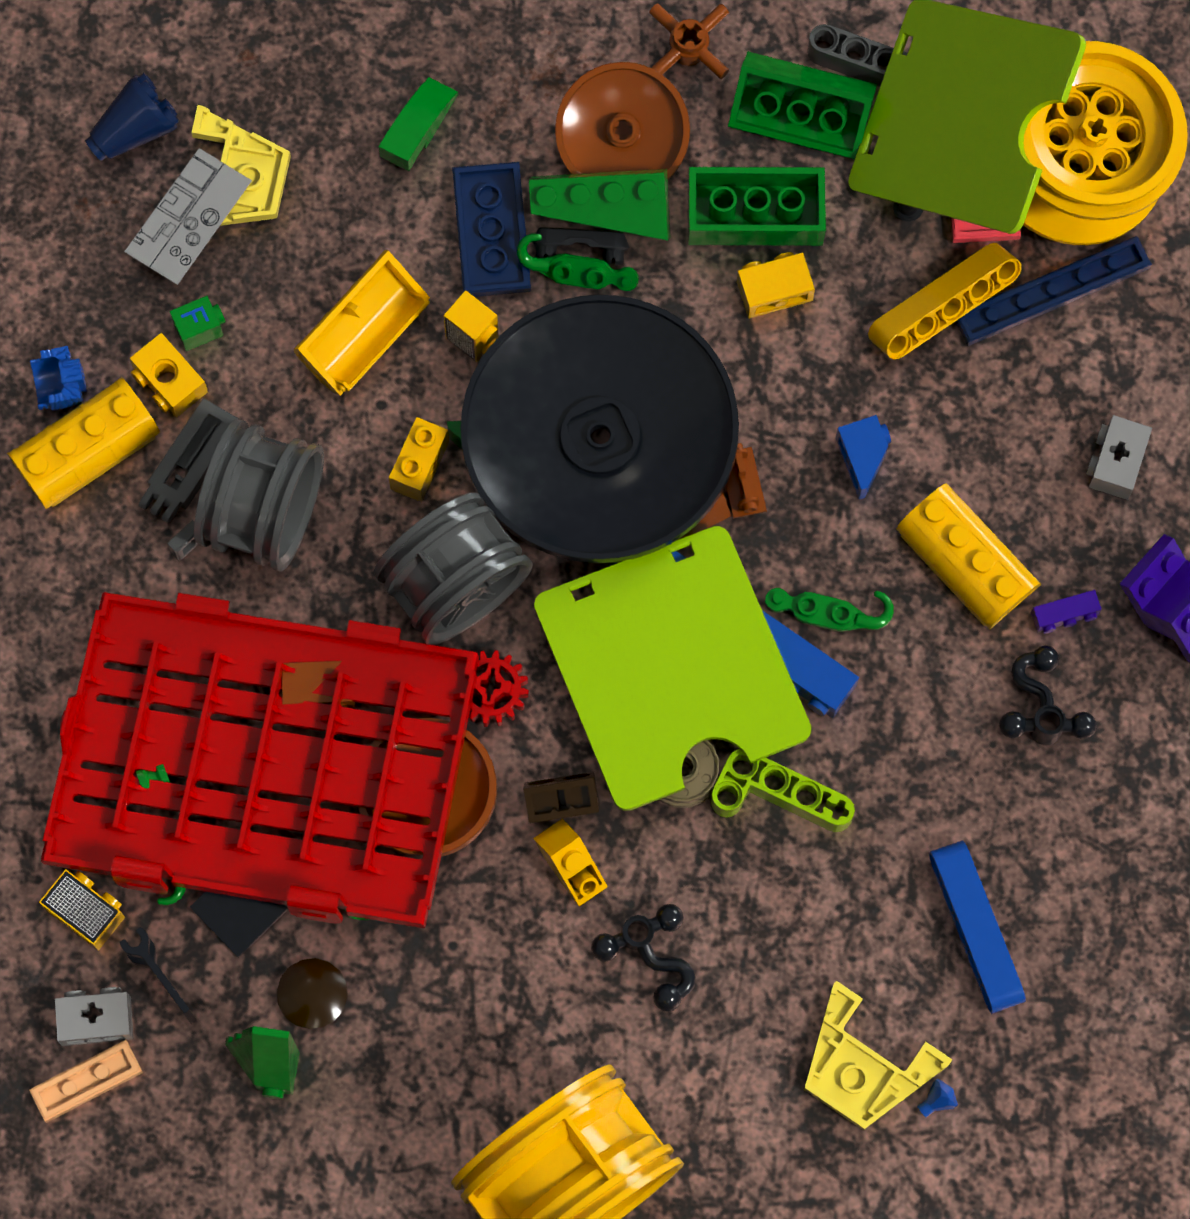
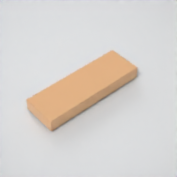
M124 1040L29 1089L44 1121L47 1123L142 1074L143 1071L128 1041Z

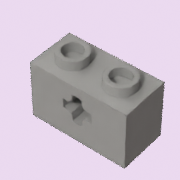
M1115 415L1112 416L1108 426L1102 424L1096 440V444L1102 445L1099 456L1092 455L1086 475L1092 476L1089 488L1128 500L1138 476L1152 427ZM1114 452L1121 453L1120 462L1113 460Z
M120 987L100 989V994L86 995V991L81 990L68 991L64 993V998H55L57 1041L61 1046L134 1040L131 997L127 992H121ZM93 1008H97L103 1014L96 1017V1023H92L86 1017L92 1014Z

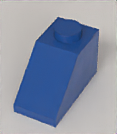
M877 415L838 427L835 437L859 500L866 497L886 456L888 444L891 443L888 428L885 424L880 425Z

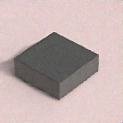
M193 520L167 543L170 553L178 561L182 560L198 545L194 538L195 522Z

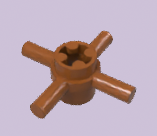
M658 3L651 8L649 13L671 33L669 39L670 50L651 67L652 69L663 75L676 62L685 66H692L701 61L719 79H723L728 74L729 69L708 50V33L729 14L728 9L723 4H719L701 22L693 19L678 22ZM685 39H693L692 41H687L685 46L681 44Z

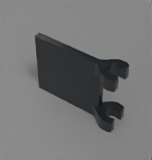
M204 892L190 906L238 958L288 910L287 905L211 892Z
M139 927L136 930L141 937L139 946L131 947L124 938L120 941L122 949L133 964L149 968L190 1024H193L197 1021L195 1016L156 964V947L147 932Z

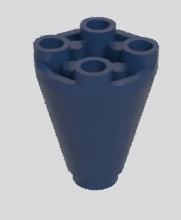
M145 73L140 76L135 75L127 82L89 132L90 137L85 140L90 150L101 162L107 157L109 159L171 133L177 128L176 124L180 122L176 116V110L166 98L162 101L158 99V94L155 91L157 88Z

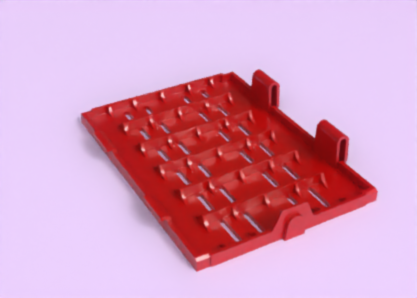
M107 592L102 593L99 610L95 611L77 694L68 698L66 710H64L61 718L60 739L62 758L43 836L44 848L41 862L45 865L110 875L117 885L132 890L167 894L169 887L162 880L163 878L172 880L171 882L175 887L287 905L290 914L309 920L334 924L342 923L343 916L338 908L346 909L348 916L425 929L428 911L431 910L477 679L478 653L400 640L401 628L349 620L347 631L231 613L228 611L230 601L178 593L175 604ZM342 661L330 674H323L322 678L325 680L312 692L333 697L332 705L303 701V703L283 704V698L279 696L282 691V672L295 674L296 670L283 663ZM107 662L148 669L145 675L108 669L104 665ZM159 671H168L209 678V682L206 685L158 677L157 673ZM223 680L271 688L270 695L219 687L218 683ZM105 695L140 701L139 708L99 702L97 697ZM348 699L358 703L395 708L394 715L342 707L341 700ZM151 704H159L202 711L201 718L154 711L150 710L149 707ZM404 711H413L449 717L450 722L445 724L404 717L403 713ZM213 714H221L263 721L264 723L263 728L211 720V716ZM274 724H282L324 731L326 734L325 738L276 731L272 727ZM336 734L385 741L388 742L387 748L337 741L334 739V736ZM404 744L440 750L444 754L442 757H434L398 751L396 746ZM83 762H91L125 768L124 775L84 769L81 765ZM163 764L167 775L187 778L186 785L149 779V788H143L138 777L134 776L135 770L156 772V766ZM198 781H206L248 788L249 792L248 795L199 788L196 787V783ZM266 791L312 800L311 805L307 806L260 798L258 793ZM80 795L116 801L117 806L114 809L74 802V797ZM326 801L374 809L373 816L325 809L320 807V803ZM134 804L180 813L179 818L174 819L128 811L127 806ZM384 812H393L430 819V823L422 825L386 819L382 817V814ZM200 815L242 822L241 829L192 822L189 821V816ZM253 825L302 832L304 833V838L300 840L252 832L250 829ZM320 835L367 843L366 850L318 843L313 841V837ZM377 846H385L421 852L423 857L421 859L378 853L375 851V848Z

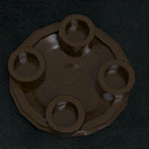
M317 958L300 960L291 965L281 976L277 988L278 1005L285 1018L296 1026L307 1029L322 1028L335 1023L344 1010L348 997L347 984L340 970L330 962Z

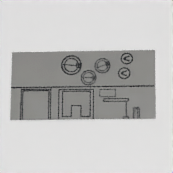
M199 148L124 252L178 285L252 180Z

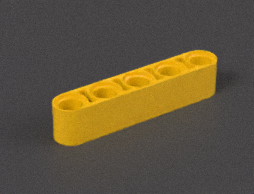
M990 243L879 317L869 328L868 337L889 358L893 360L900 359L1013 283L1020 275L1021 263L1000 244Z

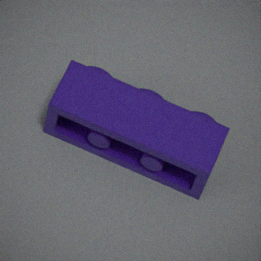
M1092 590L1035 606L1031 610V616L1037 633L1043 631L1046 634L1055 631L1056 627L1064 625L1065 628L1076 625L1077 621L1085 620V622L1095 620L1102 609L1096 591Z

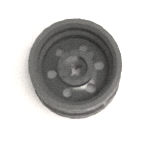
M234 420L222 435L204 478L194 523L195 542L203 547L211 545L215 551L221 553L232 547L253 554L254 561L258 565L266 566L270 563L274 570L280 572L285 570L302 542L314 510L324 466L323 447L316 443H312L307 447V442L301 438H294L289 444L266 437L265 429L260 425L253 424L249 427L248 423L244 420Z
M468 493L443 504L414 524L382 555L373 572L378 582L385 583L384 588L388 595L394 597L411 618L412 626L415 630L422 632V639L425 643L436 645L461 634L501 605L527 578L533 567V562L528 556L522 555L520 545L510 538L495 519V513L491 508L484 506V499L478 493Z

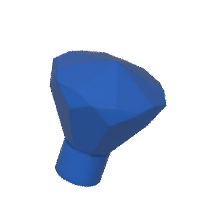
M936 1079L930 1088L926 1100L917 1107L925 1117H928L934 1111L954 1109L958 1106L953 1088L940 1079Z

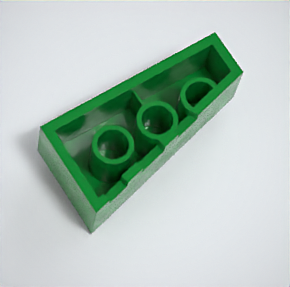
M667 169L532 176L529 179L531 214L662 240H669L671 237Z

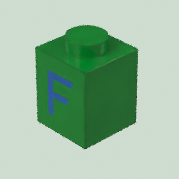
M208 296L169 311L186 352L223 337L221 324L226 323L219 305L212 306Z

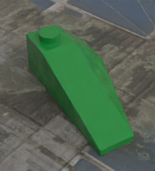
M252 1026L243 1030L242 1034L235 1033L234 1037H226L225 1045L256 1089L263 1091V1097L283 1099L284 1094L293 1095L300 1052L290 1031Z

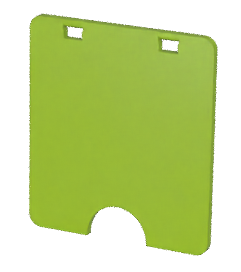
M931 0L912 1L907 9L866 126L862 143L859 146L849 175L848 182L850 188L862 194L1004 233L1014 234L1018 232L1024 224L1042 170L1032 165L1026 157L1023 144L1025 130L1032 117L1039 110L1050 104L1067 102L1086 48L1085 38L1073 31ZM908 37H913L907 56L902 55ZM875 135L878 136V140L873 154L870 155L868 151Z
M720 526L707 528L676 540L656 552L619 562L544 591L536 597L534 603L535 612L611 797L619 809L631 811L685 790L682 779L683 762L688 752L702 741L719 739L730 742L745 754L751 764L802 744L810 737V721L730 534L725 528ZM691 545L694 556L675 562L671 553ZM591 584L594 594L575 601L571 591Z

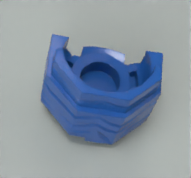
M68 346L40 351V359L30 360L39 410H43V408L57 410L59 408L73 407V405L78 406L83 403L82 392H87L84 371L79 358L72 360Z

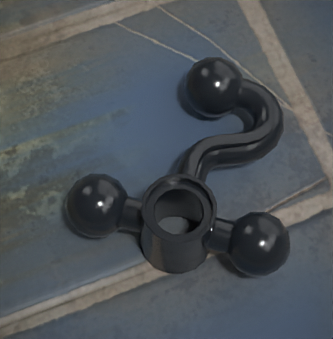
M1047 645L1040 646L1034 652L1024 653L1017 657L1012 664L1011 673L1013 681L1019 688L1038 696L1040 708L1034 718H1025L1016 711L1004 714L1000 719L999 727L1006 737L1014 739L1022 736L1025 732H1031L1032 738L1037 743L1047 746L1057 742L1062 732H1071L1079 739L1089 738L1096 732L1097 723L1090 713L1079 712L1073 715L1072 718H1066L1064 712L1057 706H1054L1053 694L1048 686L1029 678L1025 674L1028 666H1034L1043 673L1056 669L1059 664V656L1053 647ZM1050 720L1056 725V729L1051 731L1045 730L1040 725V721Z
M674 904L661 906L656 916L651 919L641 915L631 916L624 923L621 933L614 936L607 933L599 934L592 941V954L600 961H611L617 956L620 948L627 946L630 949L638 950L644 963L652 970L678 972L681 975V982L678 985L661 984L654 992V1003L662 1011L669 1012L678 1008L681 999L690 994L695 986L696 977L694 969L687 961L676 957H658L650 944L655 932L661 929L673 932L683 924V912ZM635 923L643 925L647 930V938L641 942L633 941L628 936V927Z

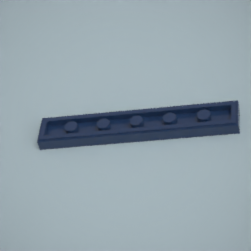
M1135 236L991 297L955 322L967 346H970L1150 269L1152 264L1139 238Z

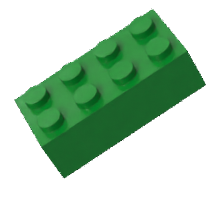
M689 167L688 245L823 246L826 233L825 167Z

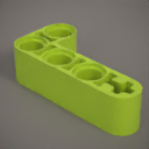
M740 749L735 750L729 756L711 796V807L721 817L726 818L736 815L750 792L832 832L846 830L851 824L855 812L854 804L847 796L768 758L751 763L752 770L750 773L745 775L738 774L733 769L735 762L746 761L750 764ZM769 776H777L783 781L784 786L779 790H772L766 786L764 780ZM724 791H728L735 795L737 801L733 805L726 806L719 802L717 796ZM801 791H808L814 795L815 802L811 805H802L797 800L796 795ZM823 798L827 801L822 813H819L817 811ZM840 807L843 809V816L836 820L832 818L833 811Z

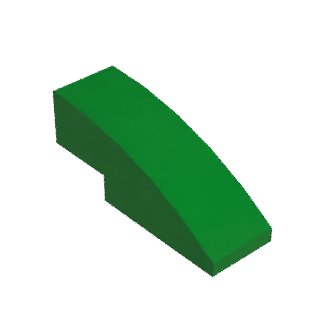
M428 77L407 102L378 146L380 157L410 171L422 149H426L458 96V91Z

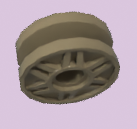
M708 740L695 745L685 757L684 762L688 763L693 769L689 775L682 776L685 790L659 799L662 803L674 808H691L703 803L712 795L713 788L719 778V758L714 746Z

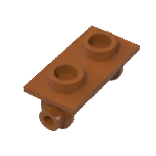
M738 443L735 463L726 484L733 519L767 512L752 447L743 448L741 443Z

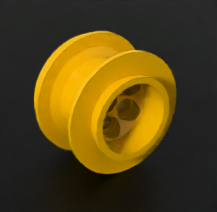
M1086 41V48L1067 102L1045 106L1032 117L1025 130L1023 144L1026 157L1032 165L1042 170L1023 224L1026 228L1039 236L1063 244L1094 245L1108 242L1135 228L1149 214L1157 200L1167 191L1178 175L1185 158L1188 138L1187 122L1176 90L1153 63L1138 53L1119 45L1100 41ZM1092 130L1096 132L1095 136L1091 135ZM1049 136H1058L1062 140L1063 145H1055ZM1103 161L1113 163L1116 171L1107 170L1103 165ZM1069 163L1080 165L1083 173L1074 172L1070 168Z

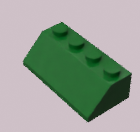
M748 51L741 67L728 127L855 159L868 123L877 84Z

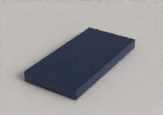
M519 162L452 167L463 292L466 290L474 297L531 292L530 271L520 263L517 257L518 243L526 236Z

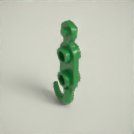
M532 233L526 235L518 243L517 257L520 263L530 270L546 275L557 283L590 289H602L609 284H614L624 291H631L638 285L639 275L636 270L630 267L614 270L603 260L570 254H558L546 258L530 256L527 252V246L533 241L541 240V234Z
M774 588L765 597L766 607L774 613L789 610L802 623L837 632L857 629L878 630L885 627L891 621L894 614V605L891 599L880 591L874 592V596L884 604V611L878 617L864 614L845 600L812 592H804L796 597H792L785 590Z

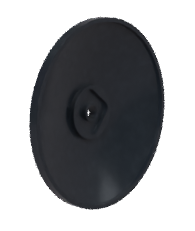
M587 295L563 299L543 306L515 322L495 340L479 361L467 387L461 414V442L465 464L475 490L484 499V505L491 508L495 513V518L502 526L528 545L547 554L579 562L609 563L639 558L656 552L687 534L707 515L721 496L734 466L738 447L739 419L734 389L728 373L711 346L695 329L669 311L648 302L617 295ZM597 429H605L609 432L610 439L604 444H597L591 440V434Z

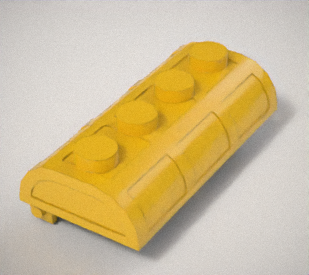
M384 250L331 310L322 317L308 335L296 345L294 353L324 386L341 396L344 391L349 392L430 304V297L390 251Z
M121 377L115 383L88 401L83 402L79 407L52 425L47 426L43 431L16 449L8 452L7 455L44 508L48 509L49 507H55L155 440V436L160 434V430L138 396L125 379Z
M947 483L938 487L905 516L896 528L904 541L983 626H987L989 630L1041 586V583Z

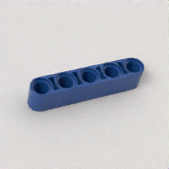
M961 840L930 851L929 858L988 1010L993 1014L1026 1002L1022 984L967 845Z

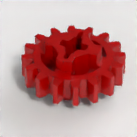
M498 650L494 651L492 658H487L486 653L480 651V660H478L476 673L484 668H487V670L477 676L473 696L479 698L482 706L480 708L472 702L470 709V721L472 723L480 717L483 718L484 727H488L490 719H495L499 727L502 726V717L507 716L511 721L515 719L514 708L523 711L524 703L520 698H528L529 690L521 687L528 684V677L518 676L522 672L523 667L521 663L512 667V656L510 654L504 660L499 659ZM500 671H505L512 678L514 684H511V681L504 680ZM494 676L496 689H494L490 701H488L486 688L489 687V683H491ZM509 701L505 706L495 709L501 702Z

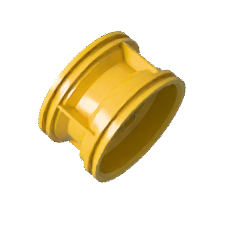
M608 1064L567 1086L516 1122L472 1158L455 1175L451 1184L455 1190L465 1189L461 1194L462 1200L465 1204L470 1203L481 1219H622L669 1181L683 1167L684 1163L680 1157L670 1158L674 1149L670 1144L663 1145L624 1092L626 1084L622 1078L612 1079L616 1074V1070L611 1064Z

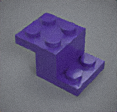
M1163 534L1121 581L1120 586L1144 625L1175 640L1187 662L1190 663V561L1186 560L1174 538Z

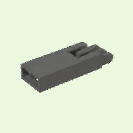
M203 398L148 480L149 488L140 500L139 507L146 510L152 500H156L150 511L156 517L165 506L168 507L162 517V520L166 523L171 522L180 507L186 510L203 485L210 461L222 435L228 426L239 418ZM176 466L188 472L185 478L176 474L171 486L165 484Z

